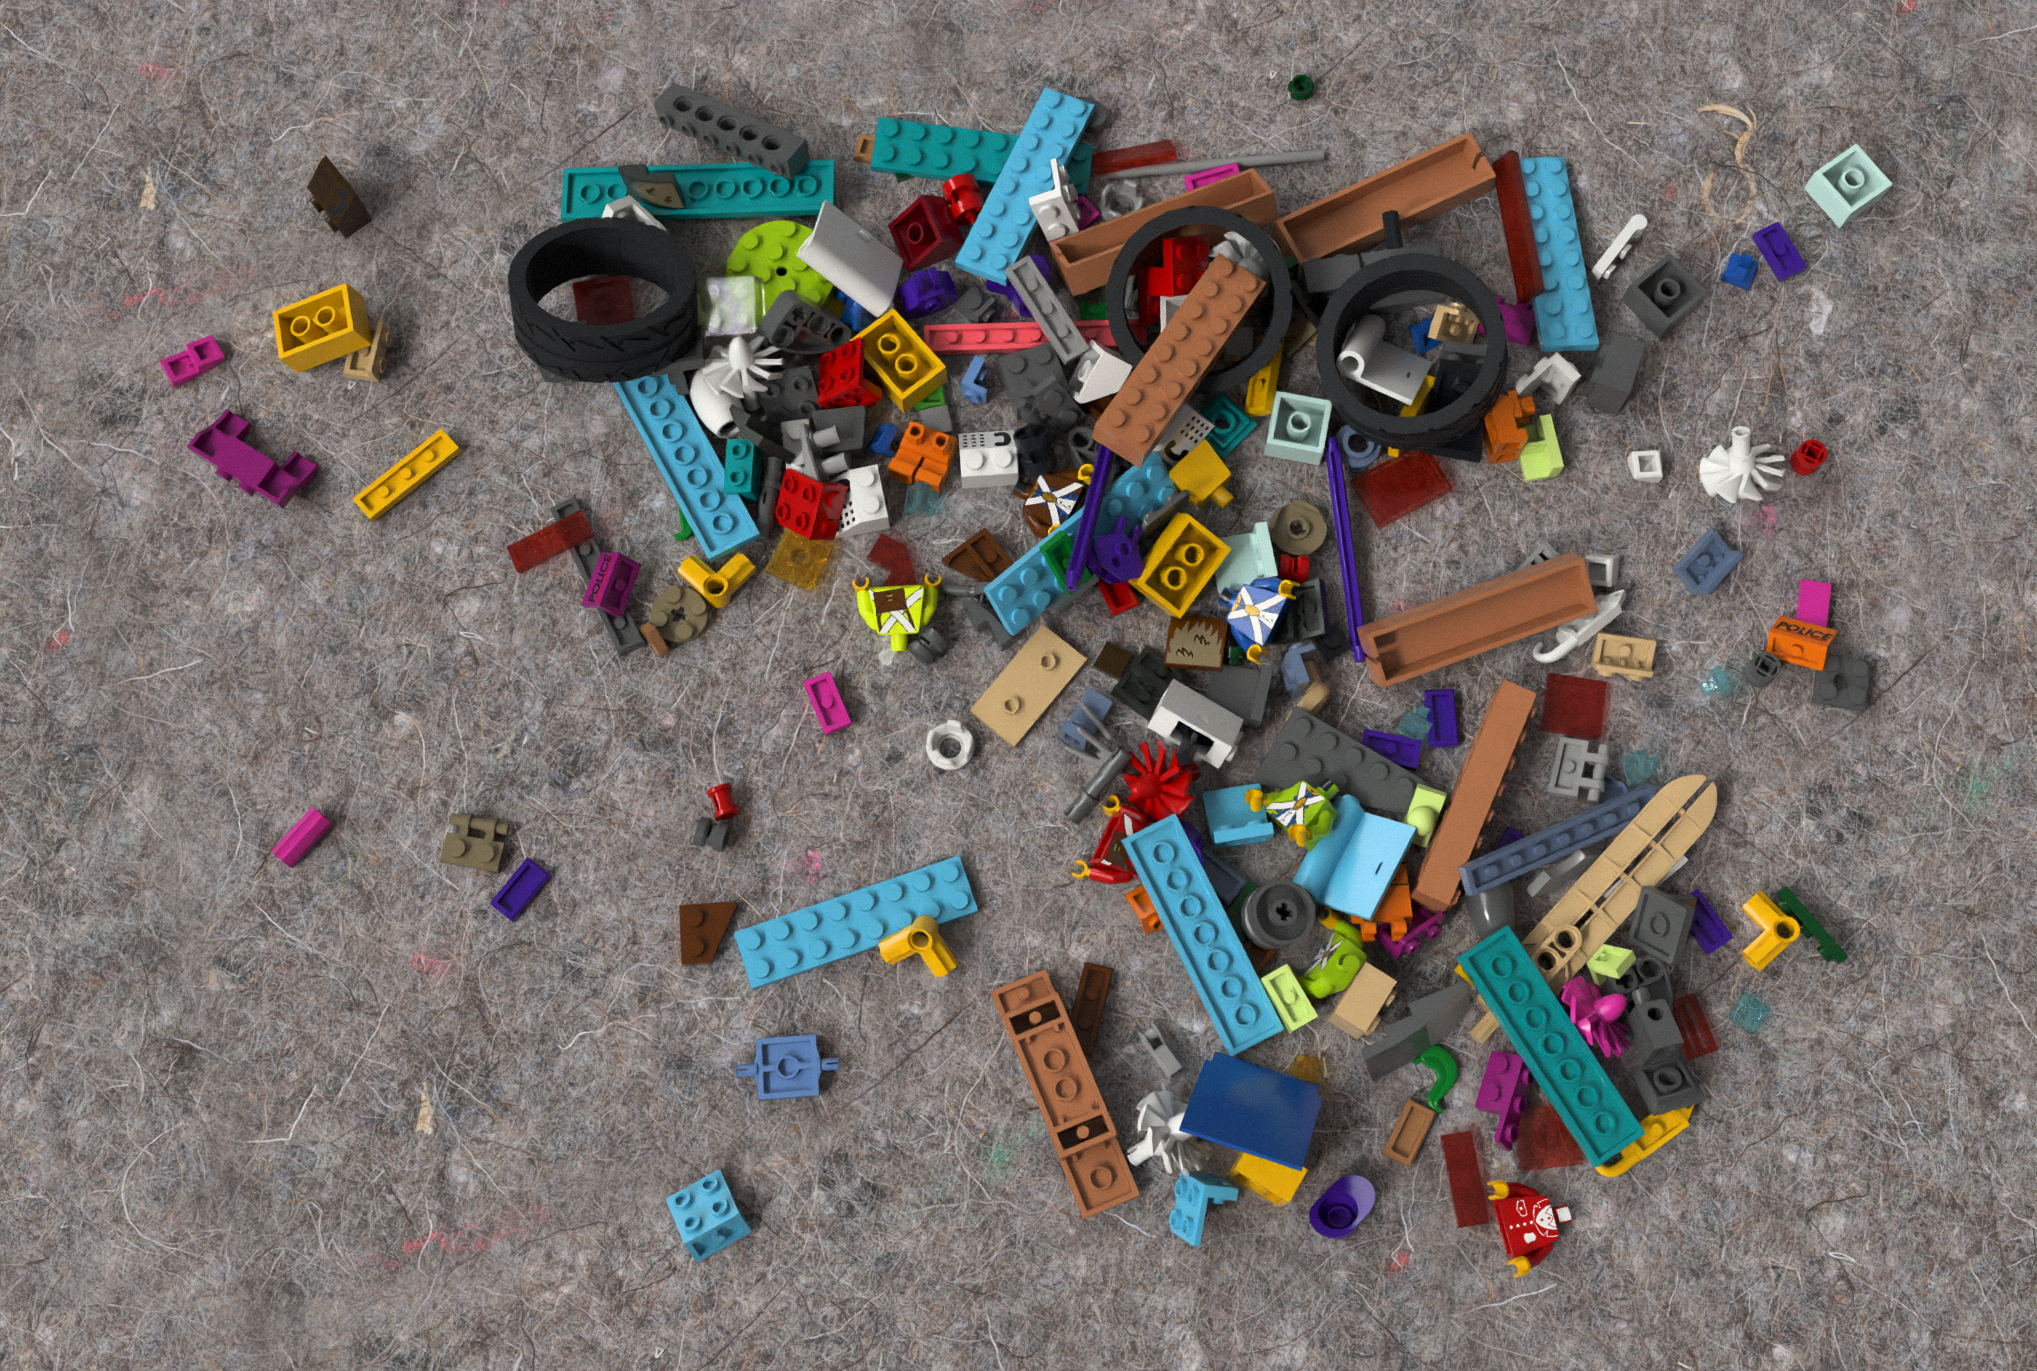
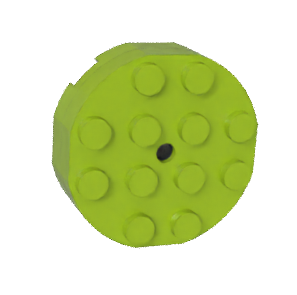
M777 220L758 225L739 239L727 261L726 280L736 311L747 324L761 330L760 324L777 297L785 290H794L825 308H829L834 298L836 286L797 257L798 250L813 233V229L794 221Z

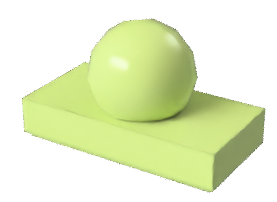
M1418 783L1403 822L1418 829L1412 843L1427 848L1446 798L1445 792Z

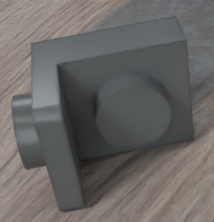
M972 285L954 303V308L972 324L990 323L997 315V299L993 296L989 299Z

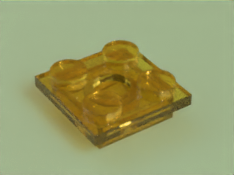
M786 528L765 572L811 593L834 547L819 540H809ZM802 552L806 554V560L801 564L793 563L791 558L795 553Z

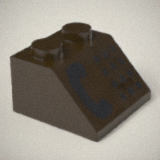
M327 156L322 158L307 186L313 196L309 201L318 213L325 212L328 217L324 220L334 233L339 230L346 239L371 222L372 218L359 196Z

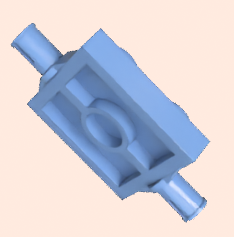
M813 1034L756 1039L754 1064L736 1065L735 1070L739 1071L736 1072V1078L754 1076L758 1084V1100L765 1101L820 1096L819 1079L822 1071L840 1070V1065L834 1064L839 1063V1057L821 1059L818 1053L817 1035Z

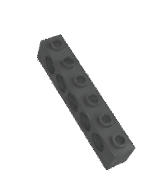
M673 82L654 103L659 123L663 126L673 128L688 137L698 139L710 147L721 149L731 156H737L754 166L762 167L771 171L776 176L792 180L810 160L806 139Z

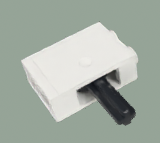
M1173 679L1160 699L1147 727L1163 736L1166 744L1174 745L1175 743L1179 746L1175 757L1179 759L1177 762L1179 765L1182 766L1184 763L1189 765L1193 759L1195 761H1202L1203 759L1219 769L1224 760L1230 762L1238 748L1237 744L1244 732L1240 731L1244 719Z

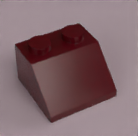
M922 194L888 225L908 272H914L946 260L964 244V239L945 197Z

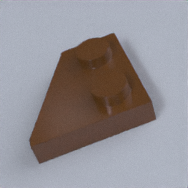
M986 527L941 559L944 566L978 582H992L1014 564Z
M737 901L679 905L681 964L683 966L713 964L719 951V945L724 940L728 931V925L732 916L738 909Z

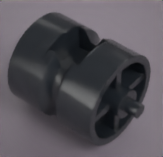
M1028 423L1027 426L1015 431L1013 438L1016 450L1020 453L1018 458L1024 475H1043L1057 467L1055 450L1051 446L1053 441L1048 425Z

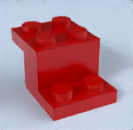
M1208 234L1163 239L1164 263L1138 267L1140 324L1161 322L1160 296L1188 295L1208 269Z

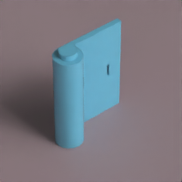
M1344 794V796H1337L1332 804L1338 815L1333 823L1330 835L1321 838L1311 852L1308 850L1292 882L1301 885L1310 894L1314 903L1372 921L1418 829L1414 826L1366 813L1359 805L1360 801L1356 797Z

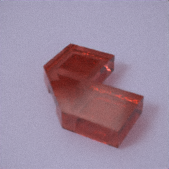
M880 534L867 559L891 572L883 586L917 585L906 546Z

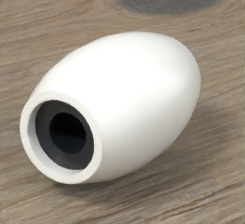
M702 368L693 372L688 379L690 398L702 422L719 438H728L739 433L740 430L736 426L729 409L733 404L744 411L741 399L726 391L721 395H717L705 383Z

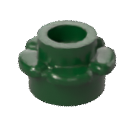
M1297 75L1288 84V91L1294 100H1308L1313 95L1314 84L1307 75Z
M1225 647L1224 664L1241 665V659H1246L1242 647Z

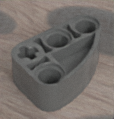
M794 290L782 292L760 324L762 333L776 348L795 354H818L831 351L848 343L852 334L851 329L835 312Z
M1086 427L1074 428L1068 438V452L1076 469H1080L1084 464H1091L1094 467L1100 443L1092 438L1094 430ZM1084 440L1088 445L1077 447L1074 442ZM1116 453L1114 454L1106 488L1133 467L1129 465L1131 464L1129 461Z
M1654 955L1643 956L1629 967L1620 978L1625 980V985L1618 986L1615 981L1618 978L1607 976V980L1604 982L1607 995L1622 993L1627 998V1006L1619 1019L1622 1024L1628 1027L1629 1032L1626 1034L1636 1050L1637 1046L1628 1021L1630 1014L1628 1005L1630 1002L1634 1003L1631 992L1648 987L1653 1001L1665 999L1672 1013L1673 999L1669 976L1662 960ZM1643 963L1650 965L1653 969L1652 978L1643 974L1641 969Z

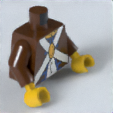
M1084 464L1080 469L1053 471L1038 475L1034 485L1020 479L1017 481L1012 495L1025 500L1023 505L1024 520L1035 537L1046 538L1073 516L1084 495V485L1081 483L1085 482L1090 486V475L1094 470L1091 464Z

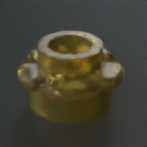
M1299 1055L1295 1058V1063L1291 1065L1290 1072L1295 1078L1307 1082H1315L1320 1076V1065L1314 1057ZM1303 1067L1308 1068L1307 1073L1303 1072Z

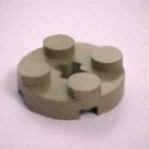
M1294 501L1291 504L1279 507L1274 512L1269 524L1271 545L1280 553L1289 554L1295 558L1300 555L1311 557L1322 546L1327 532L1326 523H1324V519L1321 517V512L1312 504L1303 501ZM1297 524H1301L1302 530L1305 533L1296 536L1290 530V526L1295 527Z
M675 586L669 587L655 599L651 607L650 622L659 630L664 641L667 643L683 645L685 642L695 641L702 636L708 626L709 615L707 606L702 597L692 589L685 587L677 588ZM684 610L687 618L685 620L680 619L678 623L674 622L675 617L673 613Z

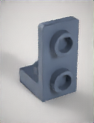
M1087 689L1080 701L1087 705L1101 723L1113 704L1110 699L1092 689ZM1078 704L1069 721L1065 719L1062 724L1059 738L1085 752L1090 742L1078 733L1077 728L1082 727L1092 736L1095 735L1098 728Z

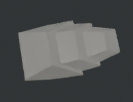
M805 423L800 424V437L803 445L802 456L806 475L820 482H828V476L851 469L845 452L824 460L821 459L819 453L821 448L842 442V436L837 425L814 433L810 430L809 425Z

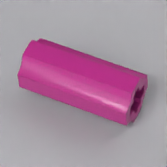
M312 806L271 851L286 865L293 868L333 823Z

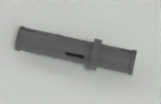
M777 457L766 458L764 478L759 484L761 495L755 522L761 535L755 541L759 543H770L772 524L777 496L782 486L780 479L784 461Z
M1117 745L1114 752L1100 767L1086 787L1082 786L1079 789L1078 797L1064 812V815L1071 822L1078 825L1090 808L1097 806L1100 802L1099 797L1127 762L1132 759L1133 756L1130 752Z

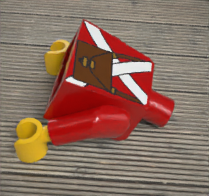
M1110 795L1108 800L1116 804V806L1108 808L1102 805L1104 813L1107 816H1111L1089 862L1094 866L1089 868L1084 861H1075L1076 865L1085 867L1082 874L1072 873L1078 880H1084L1089 876L1090 880L1112 885L1129 883L1133 878H1139L1121 840L1150 826V823L1145 814L1126 804L1121 806L1119 799L1115 795Z

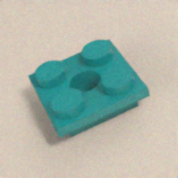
M1222 392L1199 412L1213 425L1219 419H1224L1230 424V427L1224 430L1214 426L1204 438L1222 460L1258 426Z

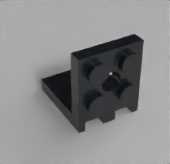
M1440 358L1425 414L1434 413L1461 397L1465 392H1458L1454 388L1460 385L1470 388L1478 377L1483 365ZM1483 420L1459 439L1434 448L1423 449V454L1480 463L1483 447Z

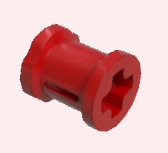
M730 783L712 787L706 792L714 805L716 821L727 820L740 813V808L734 803Z

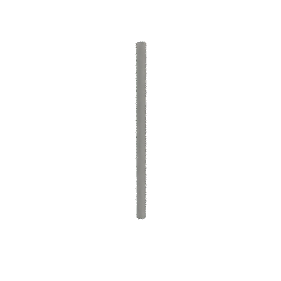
M1323 149L1110 168L1106 169L1107 180L1207 171L1235 162L1238 168L1321 161L1324 159Z

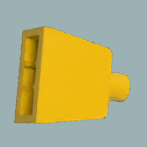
M1206 439L1201 441L1168 472L1178 493L1180 494L1186 490L1190 494L1188 501L1198 508H1204L1213 500L1224 510L1235 498L1225 489L1230 483L1231 473Z

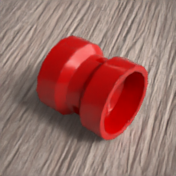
M1817 440L1803 442L1790 458L1791 468L1795 473L1802 476L1813 474L1826 460V448Z
M1280 553L1277 578L1295 580L1297 583L1306 582L1309 572V556L1300 555L1295 558L1289 554Z

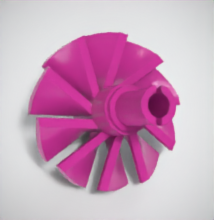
M1582 976L1576 977L1562 986L1564 989L1561 997L1562 1002L1571 1007L1570 1019L1584 1041H1588L1592 1046L1594 1044V1036L1607 1058L1611 1057L1610 1049L1617 1057H1620L1625 1052L1623 1047L1627 1049L1632 1047V1044L1618 1030L1620 1029L1628 1033V1027L1616 1020L1627 1006L1626 996L1622 993H1614L1601 998L1600 988L1594 984H1587Z

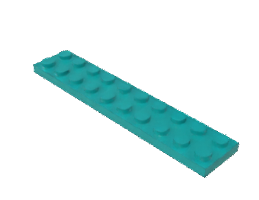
M834 159L809 160L792 180L776 176L771 171L754 166L749 162L647 166L650 174L674 172L685 197V209L661 208L637 201L656 220L819 215L822 203L825 200L835 206L836 164ZM618 167L563 169L562 222L566 223L577 219L600 217L601 219L607 204L630 195L618 171Z

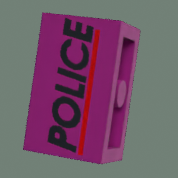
M600 553L581 606L584 608H599L615 617H622L641 564L621 553Z

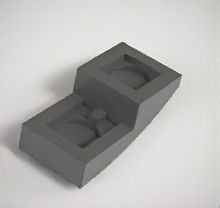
M970 599L963 601L964 611L977 633L988 628L1002 652L1012 647V638L990 612Z

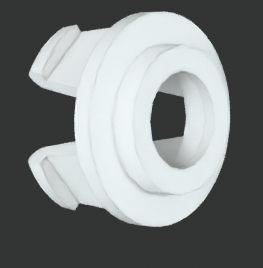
M947 720V723L941 724L929 731L926 740L927 755L938 768L944 770L959 769L965 766L972 758L974 752L972 735L962 726L961 722ZM947 738H954L961 745L960 753L954 758L944 757L940 752V744Z

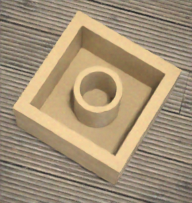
M1365 962L1347 986L1327 1021L1357 1040L1364 1034L1368 1036L1374 1031L1382 1018L1377 1015L1379 1010L1384 1011L1397 994V991L1393 989L1397 981L1368 962Z

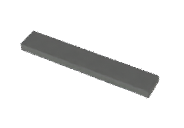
M576 496L551 507L550 511L588 587L602 551ZM626 605L622 617H615L597 608L620 657L646 645L628 605Z

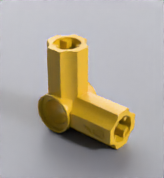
M738 552L716 573L694 554L693 556H688L681 563L677 572L706 598L710 606L722 608L729 604L732 594L756 572V567L745 555ZM715 588H723V591L719 594L711 593Z
M1761 890L1740 908L1763 931L1741 952L1745 961L1759 972L1789 944L1795 941L1800 934V927L1797 921L1792 917L1786 916ZM1777 925L1785 926L1789 930V938L1785 939L1778 935Z
M922 915L917 917L913 924L887 936L878 943L881 956L885 962H889L891 965L915 953H919L934 976L940 978L949 974L958 965L957 959L938 933L939 926L937 921L930 916ZM918 931L924 932L927 935V937L920 935Z

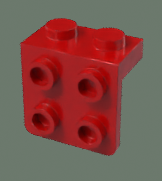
M788 468L784 474L774 520L809 540H835L848 486L842 483L820 482L796 469Z

